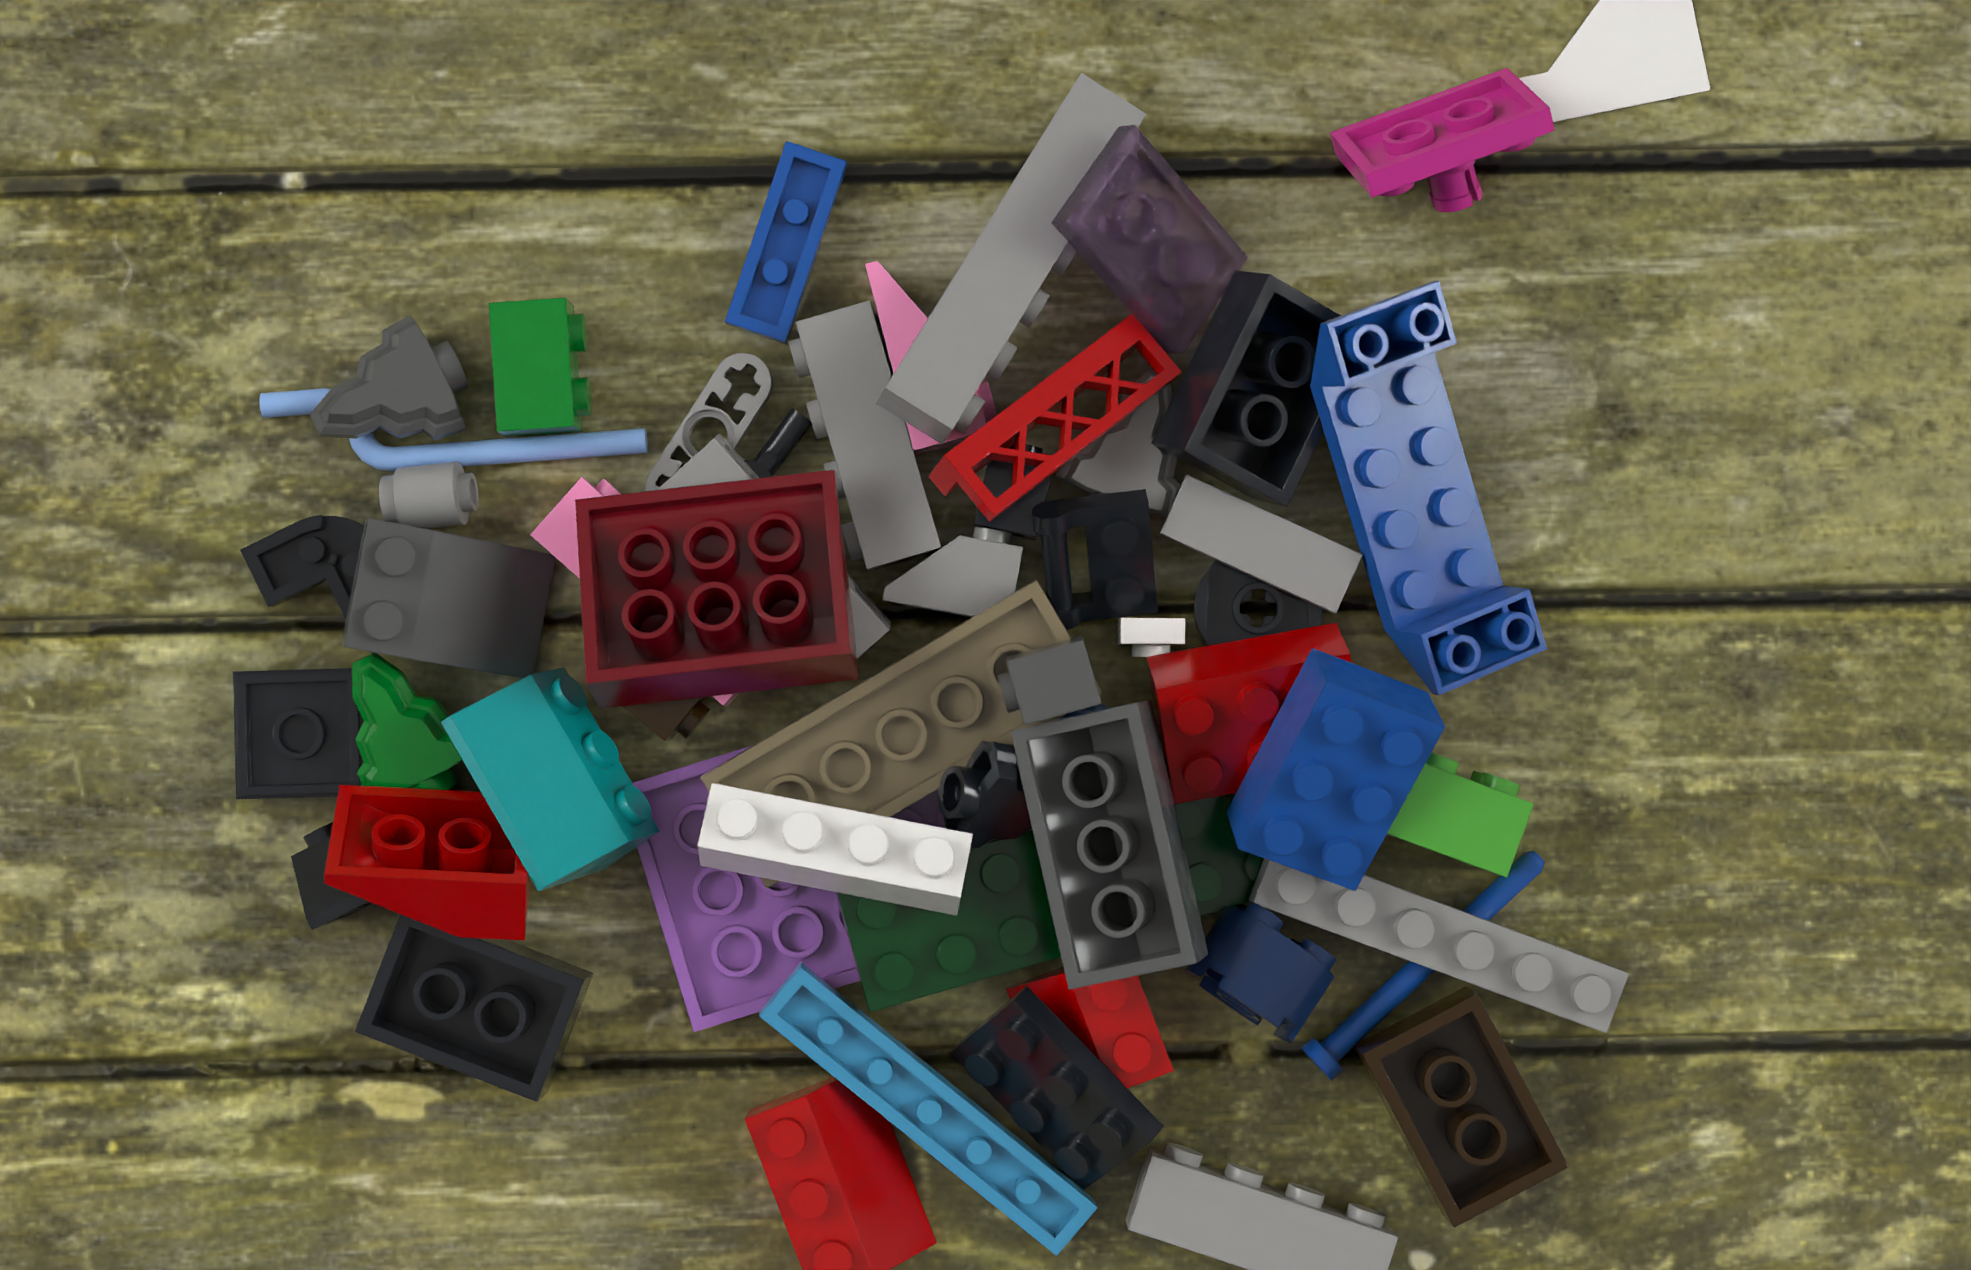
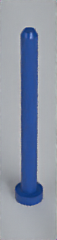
M1534 850L1523 853L1512 864L1507 878L1499 876L1462 911L1491 920L1542 872L1545 861ZM1408 961L1321 1043L1312 1037L1301 1049L1332 1081L1343 1071L1337 1062L1436 970Z

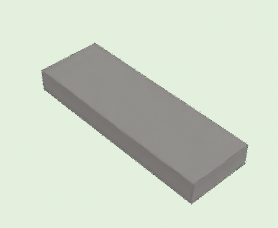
M1189 475L1185 476L1159 535L1332 614L1337 613L1362 558V554Z

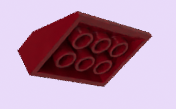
M834 470L575 500L586 685L600 709L859 679L851 596Z

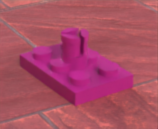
M1505 68L1332 131L1330 136L1335 155L1371 198L1378 195L1390 197L1405 193L1414 186L1416 181L1428 178L1431 190L1429 194L1435 210L1438 212H1456L1473 206V200L1480 201L1483 196L1473 165L1476 159L1498 151L1515 152L1525 149L1535 142L1536 137L1553 132L1555 128L1550 107L1513 72Z

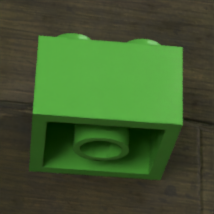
M1431 752L1387 834L1507 878L1534 803L1517 797L1521 786L1519 784L1486 772L1480 773L1477 771L1472 772L1470 780L1456 775L1459 762Z

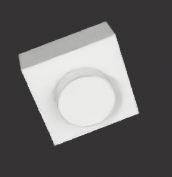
M1185 618L1118 619V645H1132V657H1148L1170 653V645L1185 644Z

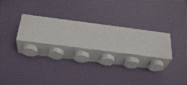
M1083 73L1079 75L876 404L941 444L944 443L953 428L964 434L966 433L985 400L975 395L986 374L995 380L1000 378L1018 348L1007 341L1018 322L1029 328L1031 327L1050 296L1040 289L1050 270H1053L1062 276L1082 244L1072 237L1075 229L1082 218L1094 224L1114 192L1103 185L1110 172L1116 167L1125 173L1145 140L1136 135L1135 132L1146 113Z

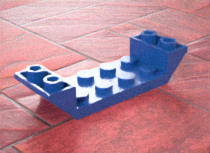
M1439 281L1429 282L1321 323L1310 385L1383 628L1434 695L1446 693L1547 649L1530 589L1503 586L1435 356V352L1457 344Z

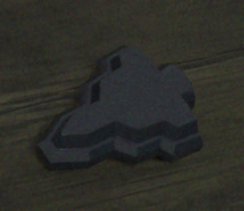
M982 740L971 755L966 767L952 765L944 772L938 793L940 810L945 817L944 828L973 834L970 848H980L989 840L1016 839L1032 829L1014 746Z

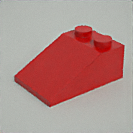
M339 785L324 872V884L459 938L525 940L531 878L481 792Z

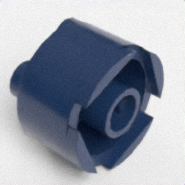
M1250 902L1248 906L1244 904L1237 905L1236 908L1227 905L1205 937L1208 955L1198 963L1187 965L1184 972L1189 977H1202L1205 974L1199 984L1205 991L1257 1026L1264 1018L1277 1027L1273 1034L1274 1036L1292 1043L1335 978L1330 969L1336 962V958L1308 939L1304 938L1300 943L1278 932L1284 923L1273 913L1254 902Z

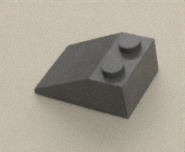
M366 518L341 645L347 648L525 678L534 674L556 557L552 554Z

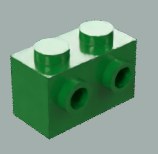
M566 297L488 303L497 432L506 437L582 432L581 416H591L592 413L589 378H579L577 352H587L588 347L584 313L575 314L574 305Z

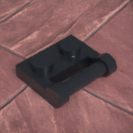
M1146 489L1049 500L1033 507V528L1036 533L1041 535L1047 598L1066 630L1072 629L1085 621L1158 613L1149 503ZM1084 526L1091 591L1072 594L1066 532L1071 527Z

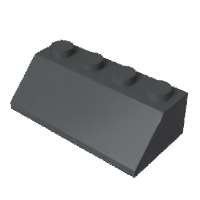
M1151 700L1011 731L1068 989L1195 964L1206 957L1208 949Z

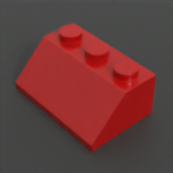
M835 1077L828 1078L749 1110L745 1117V1122L802 1270H890L937 1243L892 1123Z

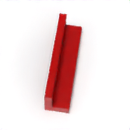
M1132 313L946 453L931 472L929 478L944 496L960 486L988 521L991 522L1173 382L1182 371ZM1135 349L1157 373L1146 384L1119 380L1120 363L1127 359ZM1086 389L1106 392L1105 415L1100 419L1073 415L1074 398ZM1118 394L1129 395L1128 398L1118 405ZM1040 424L1060 427L1059 451L1053 455L1025 451L1026 435ZM1072 429L1083 431L1071 441ZM992 460L1013 463L1012 486L995 498L976 473ZM1025 465L1036 467L1024 477Z

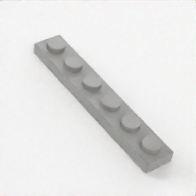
M1264 858L1248 899L1267 909L1604 1033L1608 1031L1629 973L1619 968L1368 875H1364L1356 891Z

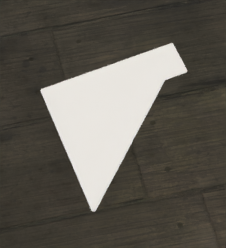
M1599 0L1548 72L1519 78L1550 107L1553 122L1685 96L1710 89L1692 0Z

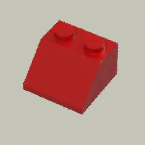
M1063 966L1006 988L1008 997L1011 999L1028 986L1127 1089L1174 1071L1138 975L1068 989Z

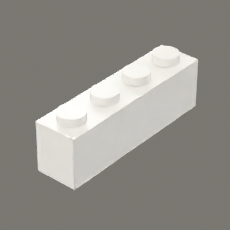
M711 783L697 847L700 866L957 916L973 834Z

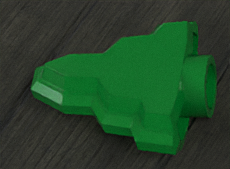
M372 652L352 663L353 700L364 720L355 739L364 762L357 772L361 786L448 790L459 782L453 767L463 760L441 723L449 715L438 699L417 695L404 672L377 653Z

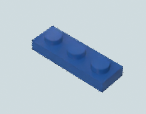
M789 141L785 142L725 319L727 325L787 345L847 168V161Z

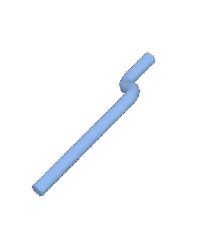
M321 388L261 393L259 399L261 415L263 418L310 415L331 389ZM646 428L395 447L379 443L374 437L373 432L357 439L349 438L351 448L361 461L377 470L395 472L397 468L455 461L460 462L462 467L648 453Z

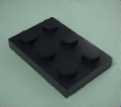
M1028 986L1023 988L966 1035L950 1052L966 1068L970 1077L981 1084L1011 1115L1014 1122L1026 1130L1056 1161L1059 1168L1065 1174L1072 1177L1083 1190L1151 1143L1164 1127Z

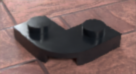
M312 516L297 521L240 549L268 607L274 608L314 587L328 582L346 619L364 525L352 519L339 516Z

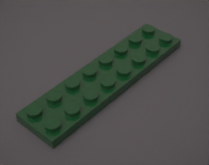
M1236 793L1175 804L1200 916L1224 910L1227 905L1234 907L1251 902L1248 899L1264 860L1260 856L1238 849L1226 813ZM1033 829L1028 830L1016 839H997L986 842L980 848H970L957 916L835 892L869 1012L1061 957Z

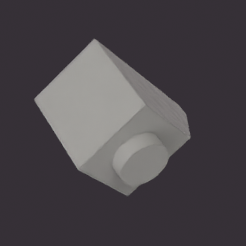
M975 527L973 538L958 536L887 585L884 589L883 601L971 618L1015 592L1023 547L1011 545L1012 533Z

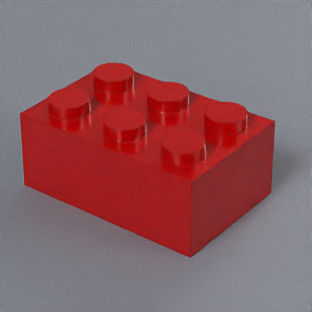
M1337 623L1147 657L1158 734L1174 804L1237 792L1311 649L1314 648L1351 662V654Z

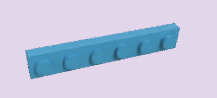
M800 962L761 1008L760 1018L1056 1256L1098 1208L1097 1202L1093 1197L804 963Z

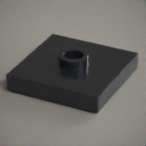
M352 668L233 671L236 799L338 797L339 785L361 786L357 772L364 762L355 739L364 720L353 700Z

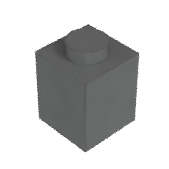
M1083 635L1008 656L1006 662L1009 672L998 675L1008 713L1020 710L1024 725L1101 704Z

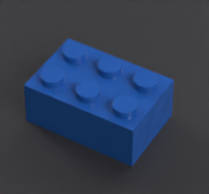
M1312 648L1226 811L1238 849L1356 891L1445 728L1429 693Z

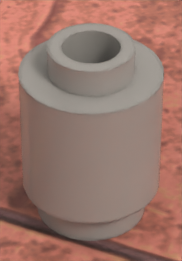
M458 461L397 468L394 475L382 476L379 484V500L384 521L424 529L466 525L469 519V511H476L478 509L479 495L475 476L473 473H465L461 463Z

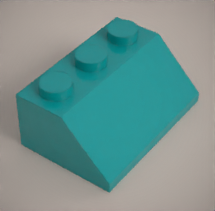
M565 667L531 674L450 715L441 722L538 892L604 870L660 832L651 816V807L647 798L632 784L619 761V753L615 743L606 733L601 731L586 705L587 698L584 690L575 679L569 676Z

